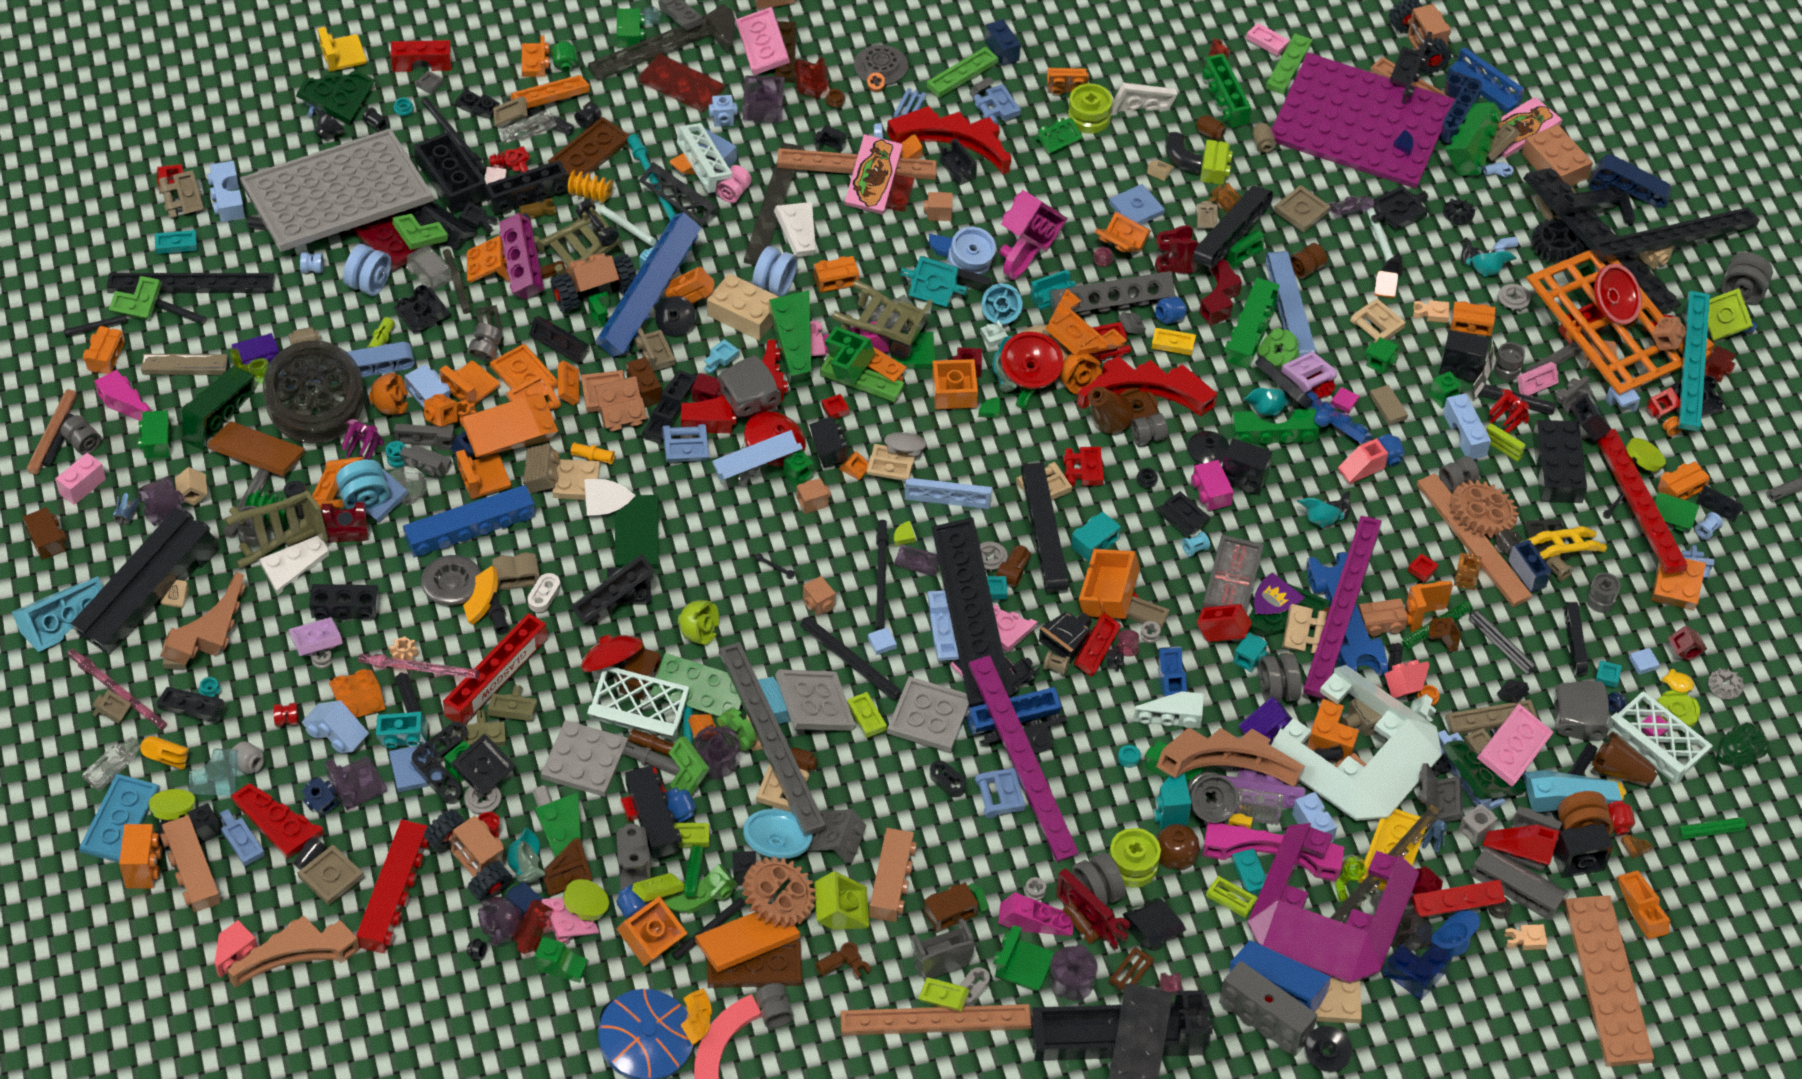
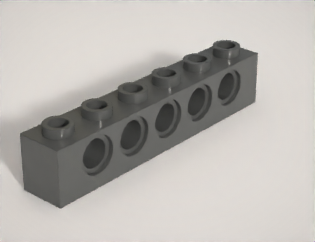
M1172 271L1049 291L1052 315L1067 289L1081 300L1078 307L1072 310L1073 312H1078L1079 315L1090 314V309L1098 308V312L1111 310L1110 306L1118 305V309L1130 307V303L1137 302L1139 306L1150 304L1152 299H1157V302H1159L1163 298L1175 296ZM1151 283L1156 288L1152 295L1148 292V286ZM1131 286L1136 290V295L1133 298L1128 295V289ZM1110 290L1116 292V298L1113 301L1108 297ZM1091 293H1094L1097 297L1094 304H1091L1088 300Z

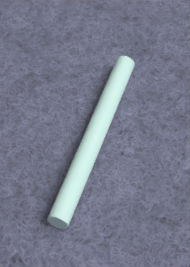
M603 206L600 209L601 214L649 245L653 246L656 244L654 237L607 207Z
M1370 206L1366 209V212L1386 261L1393 257L1380 222L1373 223L1371 220V216L1375 215L1376 212Z

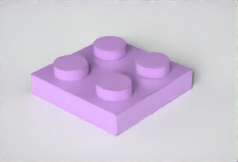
M331 617L288 629L290 638L299 656L311 655L315 651L332 649L339 644H343L341 635Z

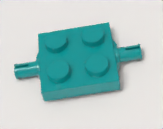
M924 256L919 257L918 264L914 270L902 267L901 271L903 272H900V276L911 278L909 296L926 301L930 299L933 303L949 307L954 292L966 296L967 292L965 291H968V287L957 284L960 267Z

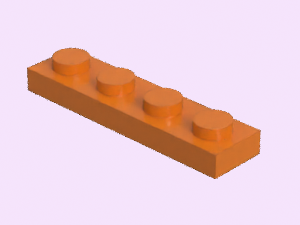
M581 75L513 92L511 93V100L521 96L525 97L528 109L589 92L590 85Z

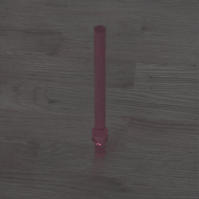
M74 649L68 651L67 656L74 660L81 670L89 672L115 694L132 703L130 706L159 729L164 730L167 723L98 669L91 659L87 656L83 657Z
M360 654L358 657L359 663L373 664L374 667L379 668L388 666L478 679L480 676V671L476 669L388 658L382 654H375L374 656Z

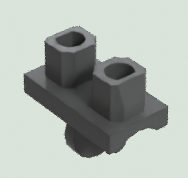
M1584 376L1580 380L1573 378L1568 383V391L1560 389L1556 392V402L1563 405L1565 413L1569 414L1573 410L1570 405L1585 393H1588L1593 399V391L1589 387L1590 377Z

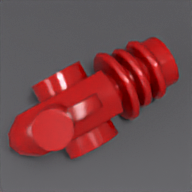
M524 146L505 150V154L501 151V155L497 153V156L496 154L489 156L490 166L501 165L506 168L507 165L514 172L521 171L522 173L529 170L526 162L529 160L530 154L526 152Z

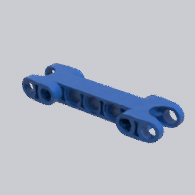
M1346 552L1336 554L1337 565L1334 567L1323 566L1316 557L1307 558V575L1313 594L1324 593L1325 598L1331 601L1330 607L1348 556ZM1356 603L1344 638L1345 644H1342L1337 660L1339 667L1347 665L1357 672V667L1366 665L1371 667L1378 676H1385L1384 673L1388 672V663L1383 643L1380 638L1369 639Z

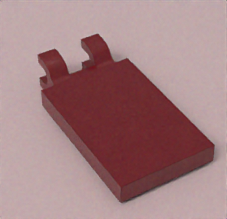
M1066 868L1060 871L1058 874L1056 897L1065 905L1074 902L1078 907L1077 911H1081L1091 923V928H1095L1099 933V937L1104 942L1107 940L1114 950L1118 948L1119 944L1115 939L1120 938L1126 942L1129 935L1116 927L1121 926L1128 930L1130 923L1124 918H1115L1114 913Z

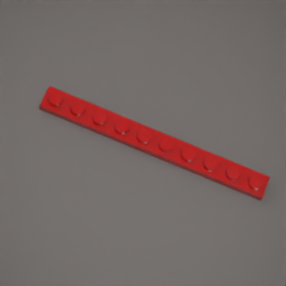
M1611 429L1604 437L1596 440L1665 574L1687 571L1688 564L1616 429Z

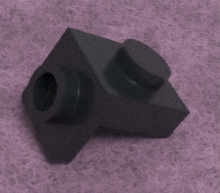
M825 125L815 135L816 151L820 152L824 145L843 152L846 148V133Z

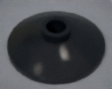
M668 297L659 304L656 310V324L668 336L679 337L685 335L695 324V308L684 297ZM676 311L677 316L675 318H671V313Z
M1201 431L1190 438L1188 453L1193 460L1200 464L1219 460L1222 463L1229 443L1224 436L1217 432Z
M1321 1026L1314 1029L1306 1039V1055L1310 1062L1318 1069L1335 1072L1343 1069L1349 1063L1352 1056V1046L1348 1037L1341 1030L1332 1026ZM1323 1049H1327L1330 1055L1325 1054Z

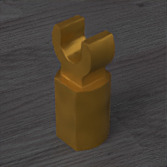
M546 199L543 203L536 202L519 206V211L522 215L527 213L533 219L541 217L543 214L554 215L556 207L553 206L552 199Z

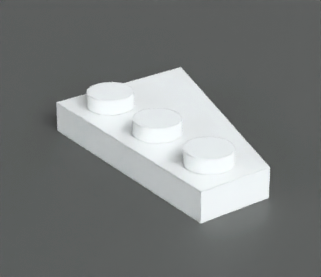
M1123 83L1112 102L1111 116L1117 115V112L1126 111L1127 114L1134 113L1136 109L1145 108L1147 111L1167 109L1171 107L1178 94L1176 89Z
M812 202L776 206L774 210L775 215L794 255L797 257L814 255L816 249Z

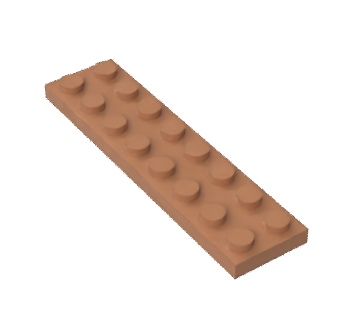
M1611 896L1565 899L1564 907L1606 1067L1652 1063L1654 1056Z

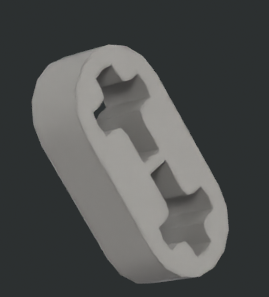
M980 967L972 969L960 983V986L970 990L969 998L967 997L964 1006H973L988 988L990 975L986 969ZM980 977H983V981L979 980L977 984L974 985L975 978L978 979Z

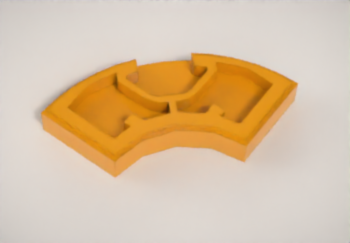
M490 566L475 576L474 592L463 605L468 623L472 625L478 622L491 606L489 603L493 593L497 591L498 573L497 568L494 566Z
M704 988L684 997L688 1015L681 1024V1027L692 1045L700 1041L708 1033L711 1026L710 1015L712 1014V1009Z

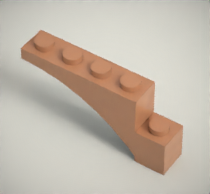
M238 572L234 574L225 595L208 613L183 627L171 628L165 638L160 656L186 665L189 658L194 659L197 650L213 656H217L221 649L225 650L229 640L226 637V633L231 631L234 624V619H231L232 614H236L240 604L237 601V597H241L245 588V584L242 583L244 574Z
M303 915L298 920H293L280 933L272 935L266 943L254 948L241 961L234 962L227 970L229 979L234 987L237 988L263 972L287 964L311 960H336L341 964L359 951L358 939L341 920L325 928L324 932L320 933Z

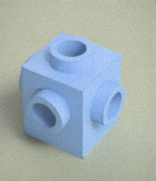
M732 95L712 96V104H709V116H713L714 127L734 126V115H737V103H733Z

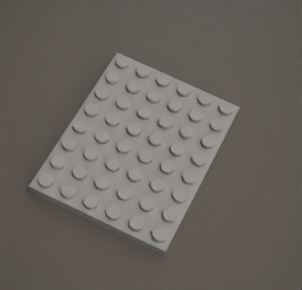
M391 128L240 177L241 185L280 252L434 201L433 194Z

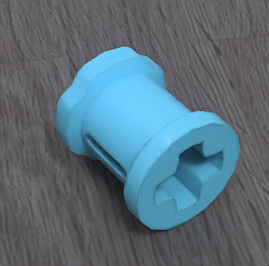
M1200 532L1198 536L1193 538H1184L1182 540V547L1185 554L1191 557L1200 550H1209L1210 541L1204 532Z

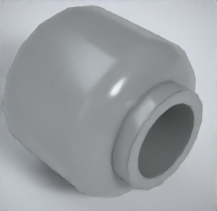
M247 741L236 744L230 751L229 759L231 766L244 774H253L263 766L262 750Z

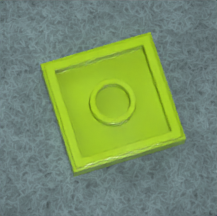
M1739 288L1711 298L1709 301L1708 327L1714 342L1754 327Z

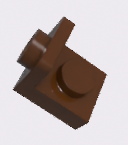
M1453 618L1433 619L1431 621L1429 637L1430 639L1441 638L1449 651H1458L1461 632Z

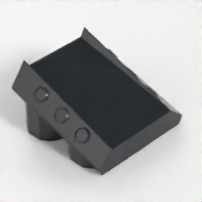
M419 285L414 289V296L410 298L404 297L394 306L395 310L414 334L451 315L432 288L426 285Z
M1704 375L1702 418L1725 412L1722 398L1716 395L1714 391L1717 386L1715 379L1712 376ZM1681 380L1670 385L1679 399Z
M1158 897L1123 913L1124 919L1130 923L1128 931L1143 948H1147L1150 951H1158L1162 948L1165 940L1176 939L1182 932L1186 931L1180 918Z

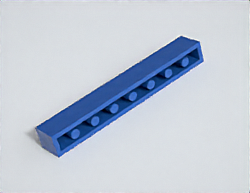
M682 212L672 217L595 340L612 357L624 355L629 350L631 340L637 336V329L649 318V311L659 302L661 292L669 286V279L678 271L680 261L688 255L690 245L698 239V232L702 227L686 213Z

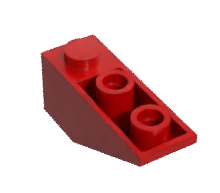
M1541 825L1487 831L1483 846L1490 847L1496 851L1500 850L1510 853L1515 857L1531 859L1539 864L1550 865L1560 831Z

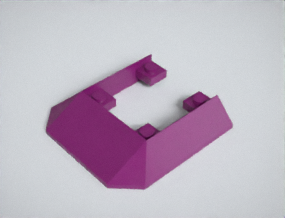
M1311 823L1290 825L1285 832L1248 920V926L1256 942L1349 984L1379 973L1419 872L1400 854L1396 858L1376 850L1368 874L1387 880L1388 883L1374 916L1352 909L1347 924L1311 912L1303 909L1309 892L1289 886L1303 851L1324 858L1331 843L1332 834L1312 828Z

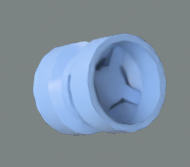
M306 252L301 253V273H308L309 271L323 273V253H315L314 255Z

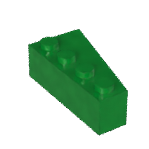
M1495 102L1474 103L1465 117V124H1460L1458 135H1454L1451 139L1452 144L1447 145L1445 148L1459 176L1480 175L1483 166L1486 164L1488 152L1491 150L1492 141L1496 136L1499 122L1502 120V112L1498 109Z
M1256 277L1249 297L1246 299L1243 312H1240L1237 327L1234 326L1232 330V339L1227 341L1224 352L1227 353L1226 362L1247 369L1250 368L1275 313L1279 284Z
M809 290L769 299L768 310L789 383L793 384L809 380L811 376Z

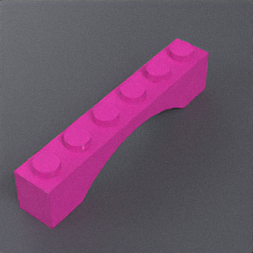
M1208 822L1202 856L1227 860L1232 857L1233 853L1253 848L1256 853L1276 855L1284 835L1270 833L1265 830L1247 829L1244 826L1226 825L1222 822ZM1330 843L1324 858L1303 851L1298 864L1307 869L1315 878L1338 882L1344 847Z

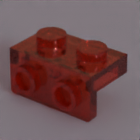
M820 57L815 64L797 59L795 62V72L799 93L819 98L827 90L829 82L826 77L827 67L825 66L824 58Z
M536 899L531 901L514 938V941L519 943L516 950L526 954L538 948L541 936L550 923L553 908Z

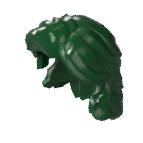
M1748 722L1740 726L1735 725L1732 731H1729L1722 737L1716 757L1722 765H1733L1737 769L1753 764L1756 758H1762L1768 753L1769 741L1764 735V731H1757L1758 727Z

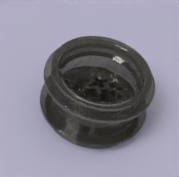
M310 340L290 345L272 359L265 371L263 393L270 420L281 433L293 440L310 444L332 441L347 432L349 425L345 424L346 421L351 419L358 420L364 404V392L358 365L345 350L332 343ZM333 381L339 382L335 386L330 385ZM289 385L296 386L294 389L286 388ZM333 395L344 397L341 402L334 398ZM294 398V401L290 403L287 407L283 404L284 402ZM312 408L313 410L318 409L319 415H312Z

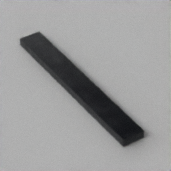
M109 273L107 292L131 293L133 290H136L140 276L158 279L162 282L159 293H273L275 275L274 273Z

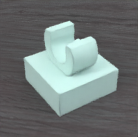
M1000 321L980 328V334L989 348L1001 344L1002 340L1008 336Z
M1427 694L1412 701L1410 707L1411 710L1429 722H1432L1433 719L1428 715L1436 712L1435 708L1431 706L1433 699Z

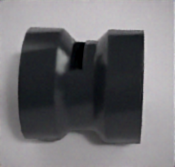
M588 102L584 105L583 110L575 113L574 118L580 127L588 129L593 125V121H597L602 117V112L595 103Z

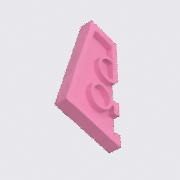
M993 604L1002 648L1009 652L1037 627L1038 621L1033 619L1028 621L1019 617L1020 614L1015 612L1010 614L1000 610L999 606Z

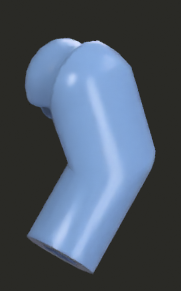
M1503 162L1483 166L1485 176L1497 174L1505 178L1510 177L1514 171L1511 165Z
M1517 237L1500 239L1493 246V250L1495 252L1506 251L1505 248L1517 247L1518 239Z

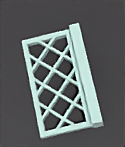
M609 666L602 670L592 705L589 706L587 714L593 720L631 730L634 728L650 735L656 734L658 737L676 741L678 736L677 730L690 687ZM608 672L617 674L620 679L619 682L610 687L605 681ZM633 678L638 679L642 686L629 692L625 683ZM623 684L628 694L616 700L611 690ZM653 684L660 685L663 692L651 698L646 688ZM675 689L683 691L682 698L672 703L668 693ZM644 690L649 700L637 706L632 696ZM609 692L614 702L607 706L599 705L600 696ZM666 696L670 706L658 711L654 701ZM630 698L635 708L627 712L622 711L618 704ZM652 703L657 713L650 717L643 716L640 709ZM673 709L676 714L674 724L664 722L661 715Z
M1644 691L1622 711L1616 712L1610 718L1608 724L1609 732L1614 731L1650 761L1658 771L1675 784L1681 781L1683 775L1713 747L1712 744ZM1644 700L1650 705L1651 710H1641L1638 704ZM1625 715H1636V723L1628 722L1623 717ZM1640 715H1651L1652 723H1640ZM1655 716H1664L1667 718L1668 723H1656ZM1641 728H1653L1654 736L1644 735L1641 732ZM1657 729H1669V737H1659ZM1673 729H1681L1685 733V737H1674ZM1658 742H1670L1671 750H1663L1659 747ZM1674 743H1686L1687 751L1675 750ZM1690 743H1698L1703 749L1701 751H1691ZM1676 756H1688V763L1683 766L1676 760Z

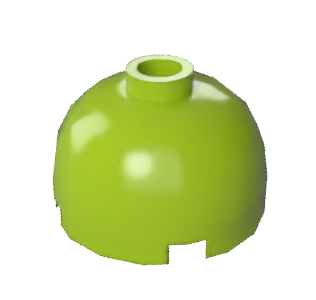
M695 600L687 604L678 618L682 635L688 641L704 645L711 643L717 634L713 633L714 628L719 626L717 606L711 604V601Z

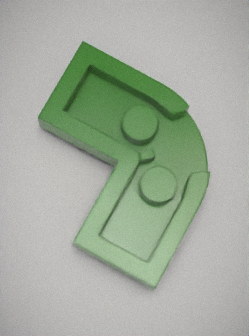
M703 880L698 881L696 896L693 898L690 896L686 897L684 891L662 898L670 910L687 912V915L715 901V899L710 897L709 894L712 891Z

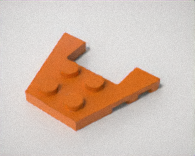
M1068 289L1064 292L1046 330L1070 352L1077 356L1083 353L1120 348L1125 345L1127 340L1115 329L1101 336L1072 310L1078 307L1081 300Z

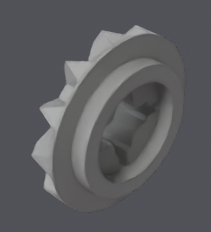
M1518 284L1504 285L1499 290L1497 296L1499 304H1503L1504 309L1511 308L1512 312L1515 309L1521 311L1524 307L1527 308L1531 300L1529 291ZM1513 294H1515L1516 301H1513L1511 298Z
M983 542L980 544L985 569H989L990 572L993 569L998 570L1000 564L1007 560L1006 549L996 542ZM994 553V559L991 558L987 561L986 558Z
M1719 668L1716 672H1712L1708 679V686L1712 693L1723 699L1737 698L1741 695L1745 686L1743 685V678L1739 677L1737 672H1731L1729 668L1726 670ZM1730 680V684L1722 687L1723 681Z
M470 786L464 796L466 807L473 814L475 812L480 814L493 812L495 808H499L501 801L500 790L497 786H494L484 795H487V801L479 803V797H483Z

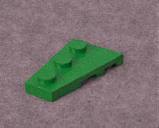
M578 792L535 808V813L554 858L574 838L579 837L581 841Z

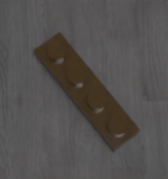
M777 21L790 63L775 68V83H795L796 22Z

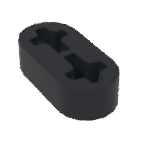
M935 761L931 764L930 779L946 794L957 798L965 793V779L948 763ZM936 770L939 772L943 770L944 775L942 773L936 774Z

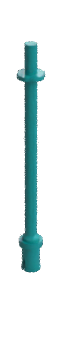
M632 134L628 137L627 142L632 149L633 157L640 160L646 172L651 165L646 156L648 150L642 144L639 135ZM651 173L648 177L651 184L659 183L658 178ZM657 195L671 221L672 217L676 215L671 204ZM690 245L689 251L693 249L692 245Z

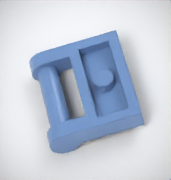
M698 424V427H662L666 462L708 461L709 452L705 424ZM671 436H699V438L671 439Z
M1014 768L981 773L975 777L985 805L984 814L986 818H994L1000 814L1025 810L1023 795ZM994 782L1000 804H993L988 783Z

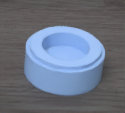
M882 123L874 125V135L876 138L883 139Z

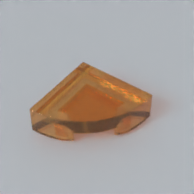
M1631 835L1623 836L1620 840L1632 859L1652 851L1653 848L1647 840L1634 838Z

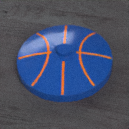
M637 989L626 992L614 999L602 1015L598 1028V1042L601 1053L607 1063L626 1078L666 1079L683 1067L693 1048L692 1043L681 1027L688 1013L676 999L661 991Z

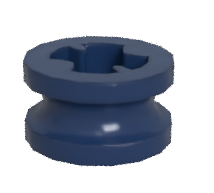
M1611 692L1608 695L1609 711L1611 713H1619L1625 708L1627 702L1621 694Z

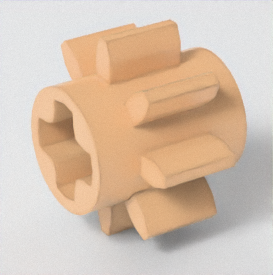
M406 636L394 639L395 646H390V654H392L393 661H398L402 665L414 662L413 655H418L415 640L410 641Z

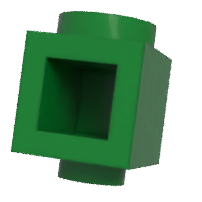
M1379 337L1376 343L1372 341L1365 352V358H1367L1366 366L1385 374L1391 365L1394 366L1398 360V345L1382 337Z

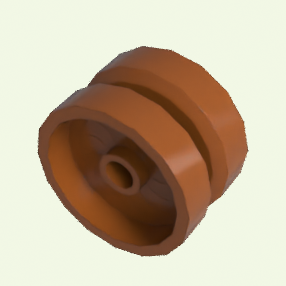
M1595 791L1577 792L1567 796L1557 807L1559 820L1562 822V830L1567 828H1583L1590 824H1605L1609 836L1614 830L1607 800L1601 793Z

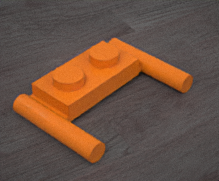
M363 457L326 462L327 468L324 470L312 495L320 509L324 503H332L335 508H342L344 506L342 499L334 500L338 490L336 475L346 465L364 460Z

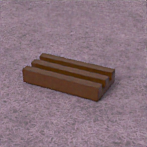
M1134 947L1111 976L1108 984L1117 986L1116 989L1119 991L1123 990L1128 980L1142 962L1146 960L1145 964L1129 983L1137 985L1153 965L1154 958ZM1136 955L1140 956L1123 979L1119 981L1118 978Z

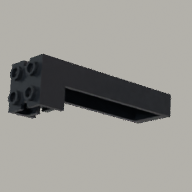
M175 507L71 622L76 634L110 655L194 560L202 568L219 550L215 543V537L210 533L211 528L203 521H194L193 515L188 511L184 510L182 512Z
M1204 990L1176 991L1174 1003H1171L1162 1057L1205 1055L1206 1047L1210 1046V1034H1213L1212 1020H1208L1207 1013H1210V1000L1205 999ZM1120 1005L1032 1008L1031 1030L1034 1061L1111 1059Z

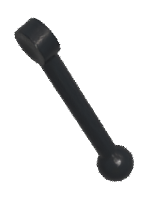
M1623 491L1612 506L1603 512L1605 519L1611 518L1612 511L1625 496Z
M760 553L755 555L756 561H762L786 574L788 579L794 578L795 572L793 570L787 571L765 559Z

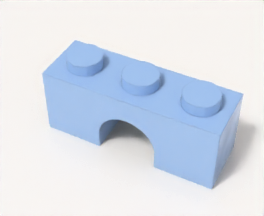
M234 161L211 164V173H207L209 185L214 186V188H210L212 200L217 201L213 203L215 215L219 214L221 222L245 218L240 190H235L239 189Z
M1467 394L1448 397L1443 415L1451 429L1459 428L1461 437L1459 445L1464 455L1472 459L1486 457L1491 440Z

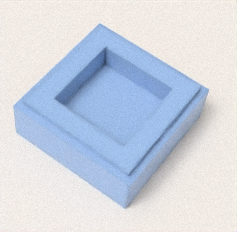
M888 627L868 634V640L876 655L896 649L897 647Z
M1650 648L1631 653L1629 656L1639 675L1659 669L1660 664Z

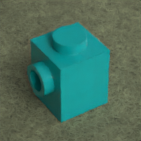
M1248 632L1235 650L1233 663L1253 673L1258 666L1259 658L1261 656H1268V652H1266L1268 642Z

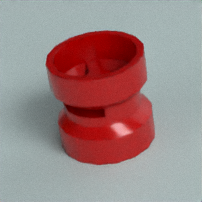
M289 703L286 706L274 704L275 727L288 723L290 725H298L297 703Z
M493 812L480 814L478 819L480 821L483 820L487 824L494 838H499L500 819L498 815Z

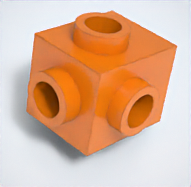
M435 394L432 398L424 400L425 420L440 427L458 421L457 401L445 397L443 394Z

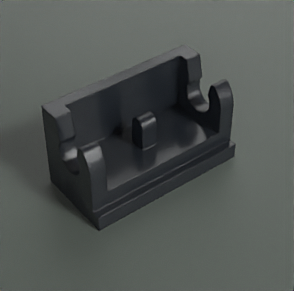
M957 138L951 140V147L948 150L945 145L941 147L939 161L959 186L976 179L977 163Z

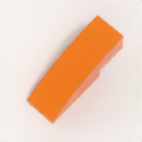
M1637 870L1617 876V881L1626 903L1647 939L1669 934L1670 919L1659 906L1660 898Z

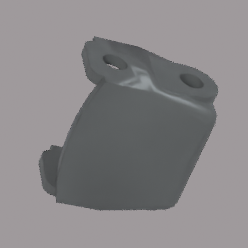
M755 355L739 361L718 375L717 380L720 383V390L737 416L763 413L776 408L781 402V392L777 389L771 372Z
M1581 681L1557 685L1554 698L1557 733L1586 741H1601L1605 739L1609 731V727L1606 724L1609 704L1606 687L1603 682Z
M627 824L623 828H619L616 836L620 886L622 890L633 883L650 879L651 876L645 827Z
M963 918L959 919L958 929L923 941H920L916 935L911 936L913 963L919 976H923L924 979H932L962 969L968 965L974 953L975 943L969 927Z

